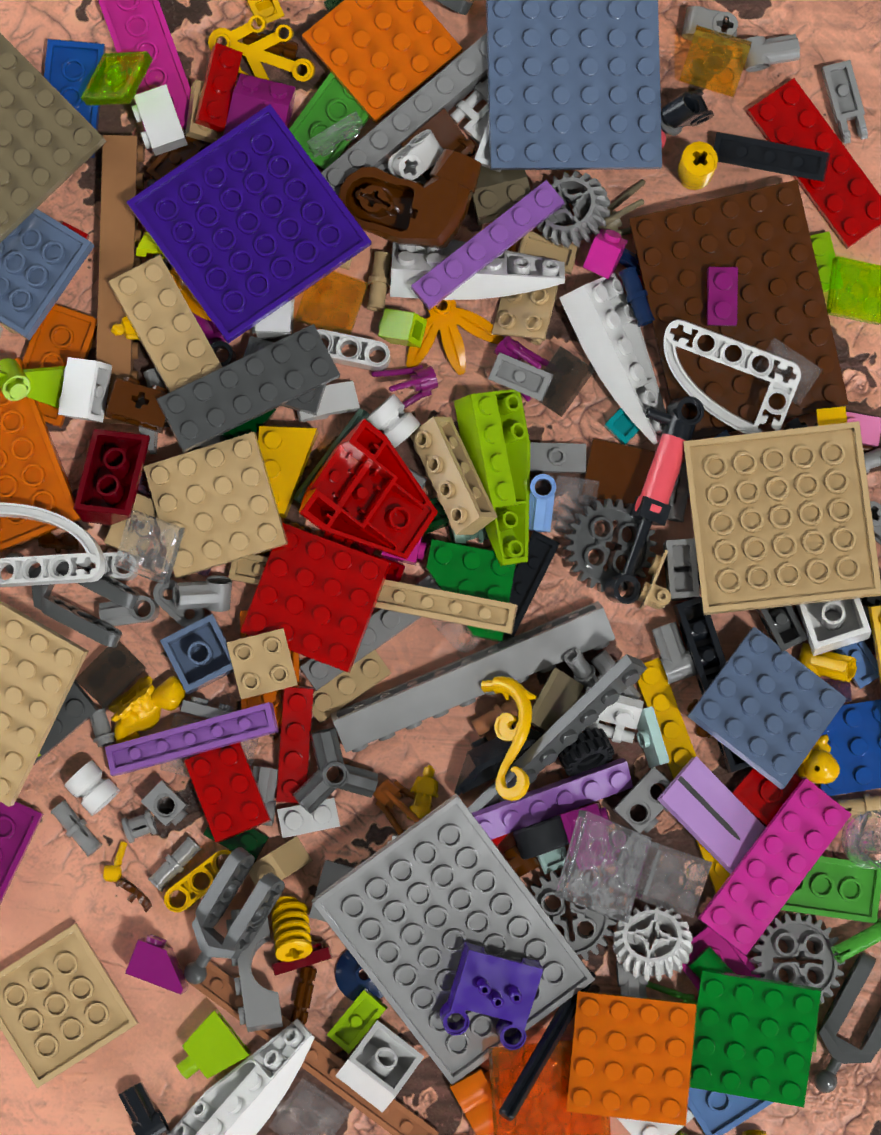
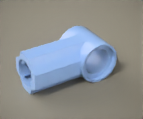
M539 474L531 481L529 495V530L551 532L556 483L550 475ZM540 480H545L550 483L551 492L544 496L539 495L535 491V484Z

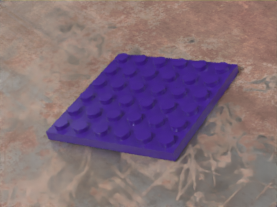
M271 104L127 201L129 208L227 343L239 337L372 245L369 237Z

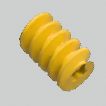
M701 141L693 142L683 151L677 172L681 184L687 189L699 190L706 187L711 181L718 163L717 153L711 145Z
M280 897L271 910L276 958L284 962L306 958L313 951L311 935L309 934L308 907L294 897Z

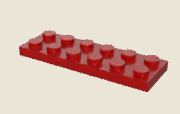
M795 78L748 109L747 114L767 141L830 153L824 182L793 177L798 180V184L846 249L881 226V195Z

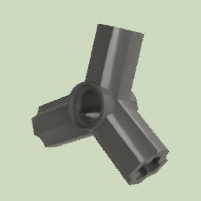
M336 728L323 729L311 733L310 736L318 769L292 795L295 800L311 814L337 788L372 798L378 783V773L344 764ZM336 766L339 770V775L335 780L329 781L327 779V771L330 767Z

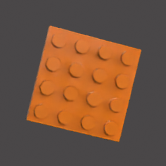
M344 0L302 34V39L374 123L383 118L462 53L463 50L421 0Z
M578 991L566 1112L686 1126L697 1004Z

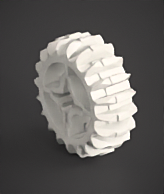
M646 904L642 912L635 907L633 916L625 913L624 922H618L617 931L613 934V951L617 954V962L623 964V969L626 973L633 970L635 979L643 974L646 982L649 981L651 976H656V979L660 982L664 974L671 979L673 970L681 973L683 969L682 964H688L689 954L693 951V945L691 944L693 936L691 931H689L688 923L682 922L680 913L673 915L670 907L664 912L661 911L659 904L655 910H650V907ZM660 929L667 931L670 934L664 933ZM636 952L643 953L646 957L641 956V955L637 954Z

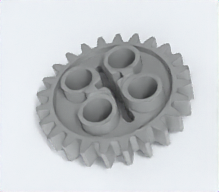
M565 867L562 868L561 876H557L556 872L552 870L550 871V880L540 876L541 887L532 884L531 889L535 893L533 896L552 922L563 927L565 931L564 938L576 954H581L584 960L587 961L589 958L588 951L591 950L594 954L598 955L599 949L597 944L605 947L608 945L603 936H613L614 934L608 928V925H616L617 923L616 919L609 917L610 914L617 912L616 907H608V904L614 900V896L605 897L604 893L607 891L608 886L605 885L599 888L597 886L599 877L594 878L592 881L588 880V870L582 877L578 876L576 867L572 875H568ZM565 889L569 890L571 912L577 913L572 922L575 934L574 941L569 939L567 917H562L566 911ZM578 892H585L590 897V903L586 906H580L575 902L574 895ZM549 895H555L560 899L561 906L557 909H550L545 904V898ZM582 921L590 922L594 927L593 933L590 935L581 934L578 931V924Z
M788 913L781 916V921L776 917L772 920L771 926H768L763 932L765 935L762 934L757 940L760 945H754L751 948L753 952L757 953V956L749 959V962L755 963L758 968L751 971V974H760V977L763 979L783 982L779 977L780 968L784 969L788 973L787 983L822 988L820 1004L825 1002L823 996L829 998L834 995L830 988L840 987L839 982L835 978L844 976V973L837 968L845 964V961L841 964L838 963L834 958L838 953L832 954L831 947L834 946L839 938L834 937L830 939L828 935L832 928L820 929L822 920L820 919L812 924L811 915L805 916L803 920H801L800 913L793 914L792 919ZM779 939L786 942L788 947L786 953L779 949ZM808 940L814 943L816 948L815 954L808 951L806 946ZM796 957V960L800 961L819 959L822 961V964L805 963L799 966L798 962L774 963L773 958L789 960ZM808 970H812L816 974L815 984L809 981L807 976Z

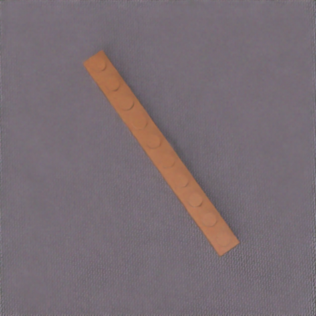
M210 960L206 966V979L200 984L191 985L240 1021L238 1007H243L244 1005L242 995H236L234 978ZM282 1014L283 1027L254 1032L268 1042L292 1022ZM314 1038L301 1066L303 1069L392 1135H438L440 1131L395 1098L383 1113L335 1076L346 1061Z

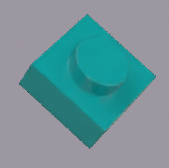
M622 408L604 425L623 445H626L640 431Z

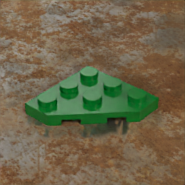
M432 539L426 570L443 591L509 603L516 564L500 566L494 551ZM466 625L472 637L498 642L502 641L503 632Z

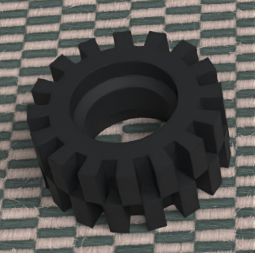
M594 727L592 730L587 728L583 733H580L577 740L564 748L558 754V757L567 775L574 776L607 764V761H611L612 755L615 752L604 730Z

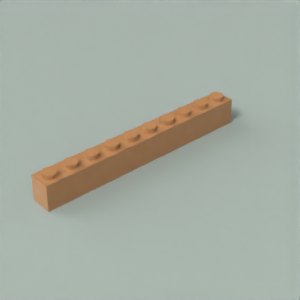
M103 135L107 142L102 146L96 361L113 366L103 423H97L128 424L107 418L106 409L116 378L123 380L124 377H130L139 381V373L134 370V359H139L140 347L139 342L127 339L124 335L115 336L111 332L112 326L121 324L122 318L126 317V314L109 286V281L142 264V258L136 256V251L143 237L142 229H138V219L127 205V201L139 194V190H144V173H140V162H145V145H140L138 136Z

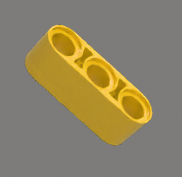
M227 849L216 852L169 888L164 896L166 907L172 912H182L203 898L220 870L218 866L219 857L223 854L229 855L232 851ZM200 872L206 873L210 880L208 887L205 889L198 888L194 882L195 876ZM176 890L182 891L186 896V902L182 907H176L171 901V896Z

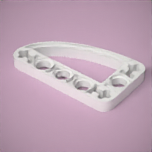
M677 319L669 323L664 334L665 357L674 377L689 396L699 399L706 411L744 434L762 432V429L758 428L759 424H765L768 419V415H763L764 409L772 414L781 415L780 420L774 417L771 424L775 431L781 429L801 378V370L798 364L685 320ZM683 325V331L690 335L692 334V329L698 330L693 339V347L686 345L690 339L681 337L679 341L675 340L671 328ZM702 335H710L714 339L715 344L710 351H702L698 347V339ZM737 345L741 349L742 356L738 361L732 362L725 357V350L728 346ZM676 346L769 381L770 385L755 423L753 424L735 415L705 394L684 370L678 358ZM762 355L767 357L769 360L767 370L763 372L754 370L752 361L756 356ZM774 360L780 361L777 366L780 369L786 370L788 366L793 367V373L796 374V378H790L788 382L783 381V375L775 372L774 378L768 376L773 369ZM781 393L784 395L786 404L783 408L777 410L769 405V398L772 394Z
M0 502V517L29 519L56 526L72 534L86 551V553L0 558V587L95 582L102 578L105 573L103 552L96 540L82 527L66 517L46 509L24 504ZM65 561L69 564V570L66 575L59 577L56 574V568L58 564ZM90 561L96 565L95 568L90 570V573L84 569H77V565L80 567L90 566ZM39 563L41 565V573L36 578H30L29 568L33 564ZM7 565H12L14 568L12 577L3 580L1 577L2 569Z

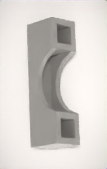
M241 909L231 910L232 919L226 920L227 931H229ZM268 917L249 947L242 951L238 959H231L232 966H238L240 977L234 978L237 996L242 995L244 1005L243 1007H238L240 1025L246 1024L248 1032L283 1027L278 992L262 987L255 980L251 970L255 953L263 944L271 940Z

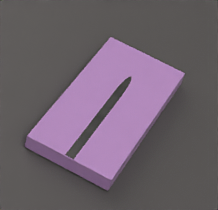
M697 756L689 760L657 798L729 874L733 872L766 828Z

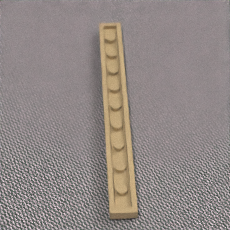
M252 555L232 561L229 578L233 581L258 585L269 557ZM386 579L375 605V608L508 634L513 632L518 607L517 604Z

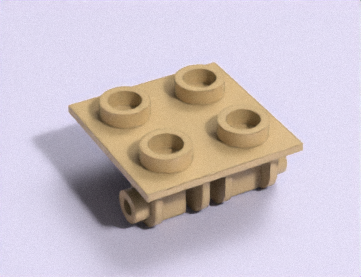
M558 285L533 292L501 297L492 334L531 338L530 342L532 344L541 345L542 341L546 339Z
M667 550L661 556L656 555L651 563L652 565L648 571V574L652 575L650 583L645 582L643 584L641 595L637 600L642 602L640 610L646 605L655 609H662L671 600L669 590L655 584L668 553Z
M284 628L227 642L241 699L298 685Z

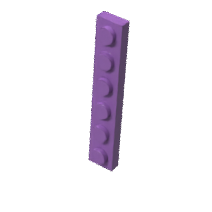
M545 180L411 285V289L428 310H431L564 205V200L549 182Z
M268 702L107 746L105 750L110 775L118 776L277 733L279 730L273 703Z
M620 758L527 792L519 800H505L472 812V815L492 840L633 788L628 763L624 758Z

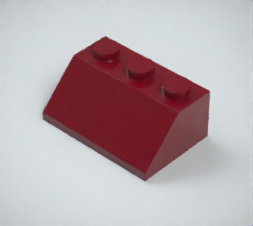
M102 429L93 430L73 508L83 522L113 525L131 518L150 441L149 435Z

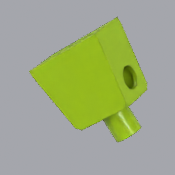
M216 1009L182 1045L189 1056L177 1064L176 1067L185 1079L190 1078L198 1070L208 1079L245 1059L251 1052L220 1011Z

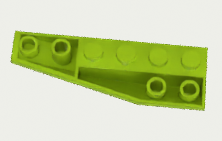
M510 389L469 394L455 400L454 406L461 440L497 515L495 520L485 526L486 532L500 566L528 562L530 440L521 393Z

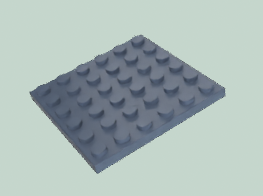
M486 0L490 170H633L662 168L658 0Z

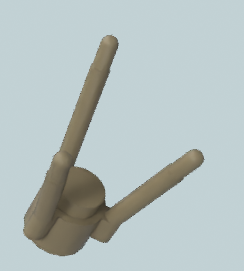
M645 180L639 181L607 207L610 211V216L604 218L606 227L599 226V232L601 229H609L618 232L621 236L631 234L630 227L618 229V227L623 225L620 217L643 205L644 200L640 199L618 212L614 209L644 186Z

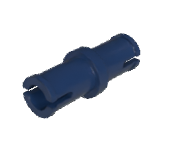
M636 266L620 271L619 276H621L627 293L626 302L631 304L638 327L651 324L655 318L647 300L648 293L643 289Z

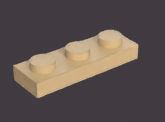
M374 649L353 664L350 673L343 671L314 692L312 713L320 724L330 718L331 713L343 709L392 674Z

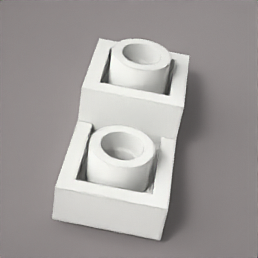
M348 381L326 385L317 415L297 410L299 422L327 419L329 415L356 412L360 406L354 382Z

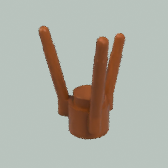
M387 778L375 790L372 796L378 800L375 805L383 811L397 834L400 835L404 831L387 805L391 809L396 805L416 823L421 819L400 801L403 795L399 792L413 800L416 793L410 792L409 789L405 788L397 780L393 783Z

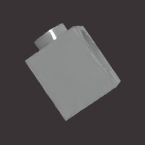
M162 780L141 800L165 826H169L171 823L176 826L188 814L185 809L189 805ZM165 797H170L175 804L173 811L169 814L163 813L159 807L160 801Z

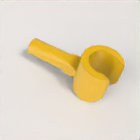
M121 841L114 859V865L104 866L103 878L105 881L117 882L121 879L122 859L128 843Z

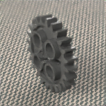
M605 499L603 506L599 500L593 501L594 510L590 506L585 505L583 506L585 515L580 513L574 514L578 521L577 524L568 523L573 533L564 535L566 539L571 540L569 545L563 546L564 550L571 551V555L566 557L565 561H574L575 564L571 567L570 572L580 571L577 578L578 581H584L588 578V588H593L597 583V591L604 592L607 579L612 575L623 572V570L617 569L616 559L618 556L623 555L627 561L641 521L629 516L633 506L632 503H628L623 508V500L617 499L614 506L611 499ZM599 520L605 526L604 533L601 536H597L594 531L595 523ZM616 520L617 525L613 530V521ZM625 527H629L632 532V537L628 542L622 539V531ZM655 530L649 531L634 577L645 578L646 575L642 570L643 567L650 568L652 565L647 561L648 557H656L654 552L649 551L651 546L657 545L656 541L649 540V536L653 535ZM606 542L615 544L614 550L606 547ZM592 549H595L599 554V559L592 565L588 560V554ZM607 561L608 568L606 571H604L603 567ZM625 582L620 583V590H627Z

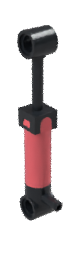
M688 396L672 400L667 407V413L653 407H648L645 412L647 418L664 424L665 427L641 495L635 497L629 516L641 521L623 572L612 575L605 583V595L614 603L631 604L638 600L641 595V585L638 579L634 577V573L651 525L665 526L672 507L668 503L685 458L683 441L691 440L696 424L701 421L704 415L703 404L696 397ZM684 404L689 408L688 418H684L681 412ZM625 582L627 592L622 597L619 594L618 588L620 583Z

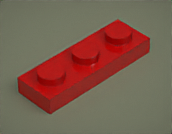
M219 43L213 46L194 123L218 132H222L225 129L243 52Z

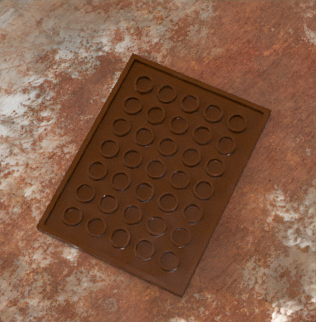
M798 180L628 219L643 287L648 293L647 300L655 318L652 326L670 402L676 398L689 396L671 372L664 353V334L666 328L672 321L681 319L798 364L801 370V378L785 419L817 412L816 409L840 407L849 404ZM708 267H738L737 326H707ZM683 325L671 328L675 340L679 341L681 337L690 339L686 345L693 347V339L698 330L692 329V334L690 335L683 331ZM710 335L699 337L698 347L702 351L713 349L715 342ZM730 345L725 350V357L729 361H738L742 356V351L737 345ZM676 346L677 355L684 370L705 394L735 415L753 424L755 423L770 385L769 381ZM762 355L756 356L752 361V366L754 370L763 372L768 369L769 360ZM774 360L773 369L768 376L774 378L775 372L783 375V381L788 382L790 378H796V374L793 373V367L788 366L786 370L777 367L780 361ZM774 393L769 398V405L773 409H781L786 404V399L781 393ZM684 404L681 412L684 418H688L689 408ZM704 409L703 418L696 424L691 440L719 435L725 430L728 432L737 430ZM766 409L763 411V415H768L765 424L771 423L774 417L777 420L781 418V415L772 414Z

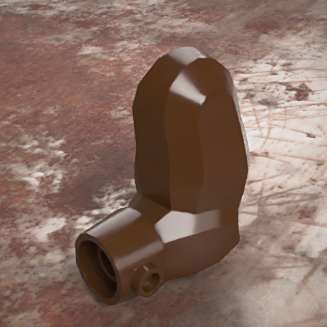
M443 149L430 173L431 179L424 185L409 179L397 178L376 167H362L347 176L340 187L339 198L365 232L373 233L396 244L442 249L447 247L457 235L467 215L482 164L467 155Z

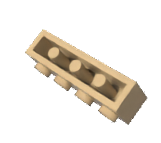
M433 416L410 435L414 443V449L422 460L426 469V475L431 480L437 493V499L443 506L449 519L450 527L456 535H474L497 518L496 512L452 418Z

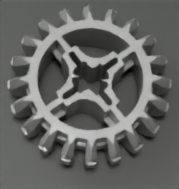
M575 171L570 177L568 173L564 172L563 178L560 180L553 176L554 183L551 186L564 200V205L536 227L542 232L546 240H551L557 246L562 243L564 247L569 248L573 242L575 246L580 247L581 240L583 239L590 243L589 236L600 233L597 228L599 226L606 227L604 218L610 216V211L607 208L610 206L607 191L597 179H592L587 173L581 176L579 172ZM569 203L573 206L572 210L575 214L574 216L570 212L571 208L569 206Z

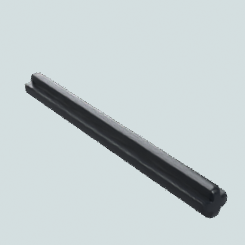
M590 971L593 977L596 978L595 973ZM590 983L581 991L588 992L592 983ZM577 994L559 1006L500 1108L499 1114L506 1120L512 1121L516 1117L576 1013Z

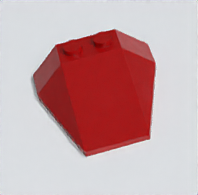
M362 419L335 447L305 491L299 513L322 531L403 559L409 557L438 513L388 437L365 419Z

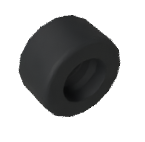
M560 815L513 832L518 851L524 860L569 844Z

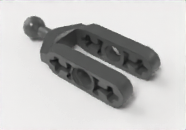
M10 552L5 558L24 556L18 552ZM65 561L58 564L56 568L57 576L59 574L66 575L69 570V564ZM12 565L4 567L8 573L13 574L14 568ZM77 565V569H84L89 573L90 570L93 569L90 566L80 567L79 565ZM31 566L28 571L29 577L36 578L39 576L41 566L38 568ZM106 574L95 582L78 583L110 601L130 609H134L140 596L139 592ZM55 584L32 586L35 608L41 610L50 618L102 645L112 648L117 647L122 636V632L119 629L50 595Z
M238 847L229 854L196 909V917L192 922V927L199 949L202 952L197 960L190 962L184 970V978L193 985L200 984L206 979V966L212 957L239 958L242 951L249 947L284 890V882L271 872L264 875L250 894L227 932L226 937L224 938L213 928L225 913L254 864V856L243 847Z
M864 951L856 958L818 1030L820 1038L832 1057L827 1068L819 1071L814 1078L816 1088L823 1093H830L836 1088L838 1083L836 1074L842 1063H871L881 1048V1007L865 1034L859 1049L836 1036L876 962V958Z

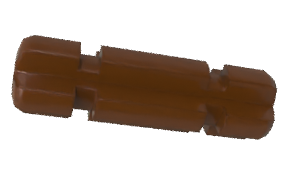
M252 32L243 38V43L250 45L264 38L267 34L261 33V35H258L256 32ZM293 41L280 42L265 51L279 56L282 53L284 57L295 59L298 52V44Z
M306 966L301 968L299 977L301 982H298L294 1001L296 1008L292 1011L291 1022H294L296 1019L300 1020L303 1024L307 1022L309 1013L307 1008H310L314 988L312 982L315 981L317 969L314 967Z

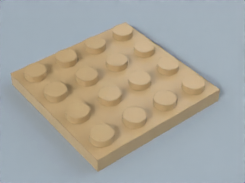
M255 432L143 466L175 578L191 575L288 544Z
M77 923L0 971V1029L36 1088H39L139 1023Z

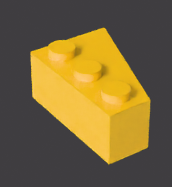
M259 426L258 442L281 518H286L303 471L319 434L317 428Z

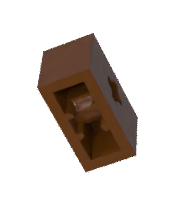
M124 377L123 380L116 378L106 409V417L162 434L166 418L157 403V398L168 394V390L156 385H152L151 388L141 386L140 381L130 377ZM143 398L145 399V404L141 406V409L136 408V402Z

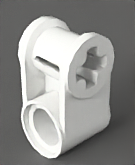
M430 129L422 131L390 157L388 169L395 177L414 180L436 164L443 149Z

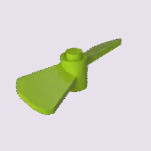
M11 358L0 360V390L4 397L10 401H19L28 397L59 408V398L62 393L63 374L66 366L22 369L16 360Z

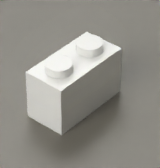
M166 84L133 95L137 105L131 107L137 123L143 121L146 131L142 132L141 135L146 149L152 148L155 156L188 145Z
M68 357L63 374L64 381L59 398L58 415L103 423L113 365L96 360Z

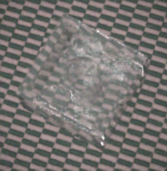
M648 840L630 896L694 918L712 862Z

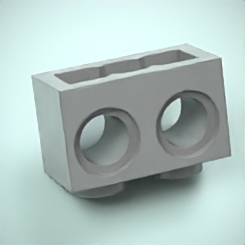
M695 538L666 540L663 543V551H668L664 565L666 589L671 593L670 601L691 600L700 597Z
M652 767L612 809L637 834H640L643 830L648 833L659 822L655 817L663 809L668 812L650 794V789L655 783L662 784L665 789L671 783L655 767ZM636 804L643 806L646 811L645 818L639 822L634 821L630 816V810Z

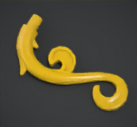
M497 676L493 680L482 681V691H494L496 694L502 693L506 700H509V696H511L517 705L519 719L511 713H502L496 718L494 726L497 737L505 742L512 743L500 765L495 785L498 794L503 799L516 801L527 793L530 786L529 777L522 768L513 766L510 771L515 773L517 782L515 786L508 788L505 782V775L529 734L532 721V704L530 700L536 699V695L530 693L513 678ZM517 722L516 727L512 729V724Z

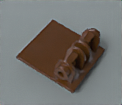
M442 108L400 144L404 147L414 136L430 129L442 149L453 150L469 157L476 153L474 142L470 138L466 139L445 108ZM434 166L422 173L427 181L431 179L430 173Z

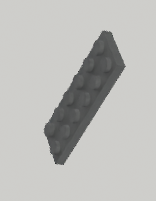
M312 324L157 398V403L184 453L339 378L340 373L315 325Z

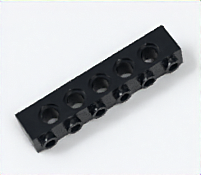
M700 596L676 604L673 609L686 648L693 660L696 678L703 695L726 664V660L711 615L703 614L702 597ZM717 740L728 773L750 767L748 763Z

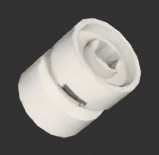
M395 394L386 399L367 417V420L374 427L384 431V435L388 437L394 448L407 439L421 425L411 412H404L405 405Z
M93 760L79 769L64 785L73 796L83 798L81 805L91 816H94L120 792V789L109 778H101L103 772Z

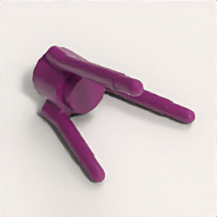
M510 336L505 337L494 351V354L497 356L500 352L519 361L524 359L537 369L544 365L562 376L565 375L563 369L525 348ZM522 394L527 402L531 400L529 396Z
M422 365L413 368L374 371L371 375L373 377L413 374L410 375V380L389 387L391 392L411 386L415 392L420 391L402 402L405 405V409L421 398L432 395L431 390L438 388L437 377L432 366L423 368Z

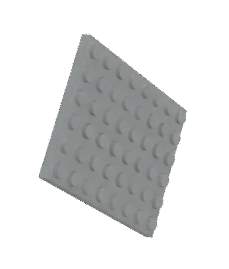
M457 793L312 899V904L451 1085L455 1084L504 1047L496 1031V1024L499 1018L466 1010L470 1020L466 1032L458 1036L451 1035L443 1027L439 1015L440 1009L448 1000L465 942L483 947L487 954L522 962V958L540 961L544 970L525 1031L595 980ZM459 1013L451 1014L447 1021L451 1023L457 1022L462 1015ZM509 1028L504 1036L512 1037L517 1033L518 1029Z

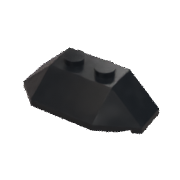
M530 729L527 739L513 763L544 733ZM485 736L471 743L472 750L467 752L454 791L455 794L457 793L460 796L497 777L500 765L512 742H505L498 737L488 741Z

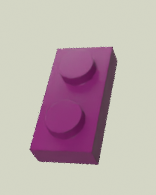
M708 267L707 326H737L738 267Z

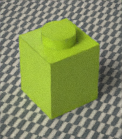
M385 308L383 317L379 321L378 336L391 344L421 348L427 320L415 312Z

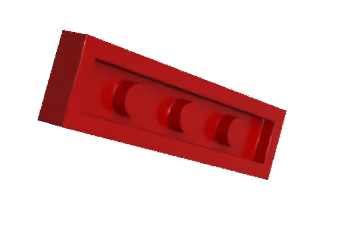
M293 686L284 689L276 802L298 803L292 795L308 778L314 687Z

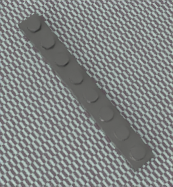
M628 654L622 657L509 767L505 775L506 786L511 788L517 782L515 773L510 771L513 766L522 768L527 773L530 784L534 782L537 775L547 765L552 764L564 748L573 744L577 740L578 735L587 726L595 723L599 715L608 706L617 702L619 695L640 679V675L647 669L640 659ZM494 782L468 809L472 813L505 801V799L498 794Z

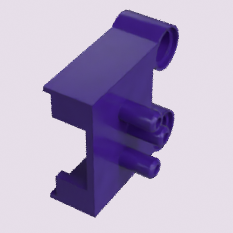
M465 942L448 1000L440 1009L439 1015L446 1032L456 1036L466 1032L470 1023L466 1012L468 1010L499 1018L496 1024V1031L501 1044L509 1050L521 1048L526 1041V1024L544 970L540 961L522 958V962L487 954L483 947ZM459 1013L462 1015L457 1022L451 1023L447 1021L451 1014ZM509 1028L518 1029L514 1036H504Z

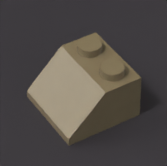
M481 166L475 193L471 197L477 225L493 222L531 192L525 170H501V172H497Z
M554 668L532 706L531 725L545 733L584 695L581 692L584 686L561 670Z

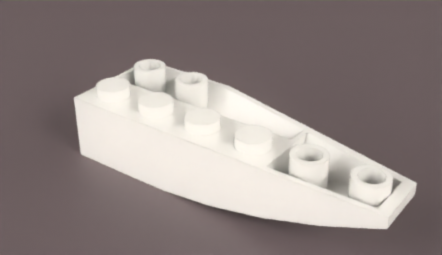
M452 240L447 247L442 249L407 246L393 242L390 297L418 298L411 289V285L466 242ZM506 250L443 300H477L505 297L564 284L565 262Z
M613 273L609 279L602 277L559 297L597 375L631 421L655 445L659 443L665 425L647 418L645 412L648 407H653L665 413L666 410L641 328L637 325L638 322L631 305L626 302V295L621 281L617 278L616 273Z
M296 1019L205 1091L168 1135H257L288 1091L315 1037L300 1020Z

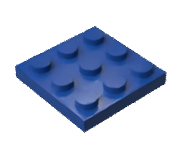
M881 699L842 705L822 734L828 735V744L831 746L830 754L836 759L840 767V774L834 782L819 784V788L828 796L881 788Z

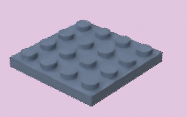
M35 209L0 243V322L30 341L94 248V244L42 211Z
M754 626L687 717L782 790L847 698L787 651L781 652L778 644Z

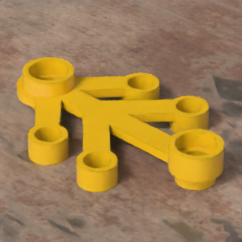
M254 15L249 19L248 23L232 31L227 28H217L209 36L208 45L211 51L218 39L224 37L227 40V47L243 52L242 55L246 57L257 78L270 80L261 62L292 72L293 77L302 82L311 80L315 75V65L309 59L301 58L293 61L265 51L280 42H288L292 39L294 32L289 25H279L275 32L250 45L238 42L252 32L260 33L266 29L267 22L265 18L260 15ZM257 18L262 21V27L258 30L253 27V21ZM284 27L289 30V36L286 39L281 38L279 34L280 30ZM301 64L307 67V73L304 76L298 73V67ZM239 67L238 74L241 73L248 75L247 72L243 71L241 67Z

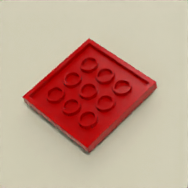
M282 523L288 544L271 550L240 632L254 636L284 628L290 651L350 673L391 563Z

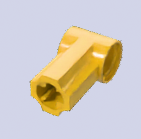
M807 643L802 644L798 661L820 678L823 676L850 683L851 679L855 677L857 670L856 658L833 652L813 656L810 645Z

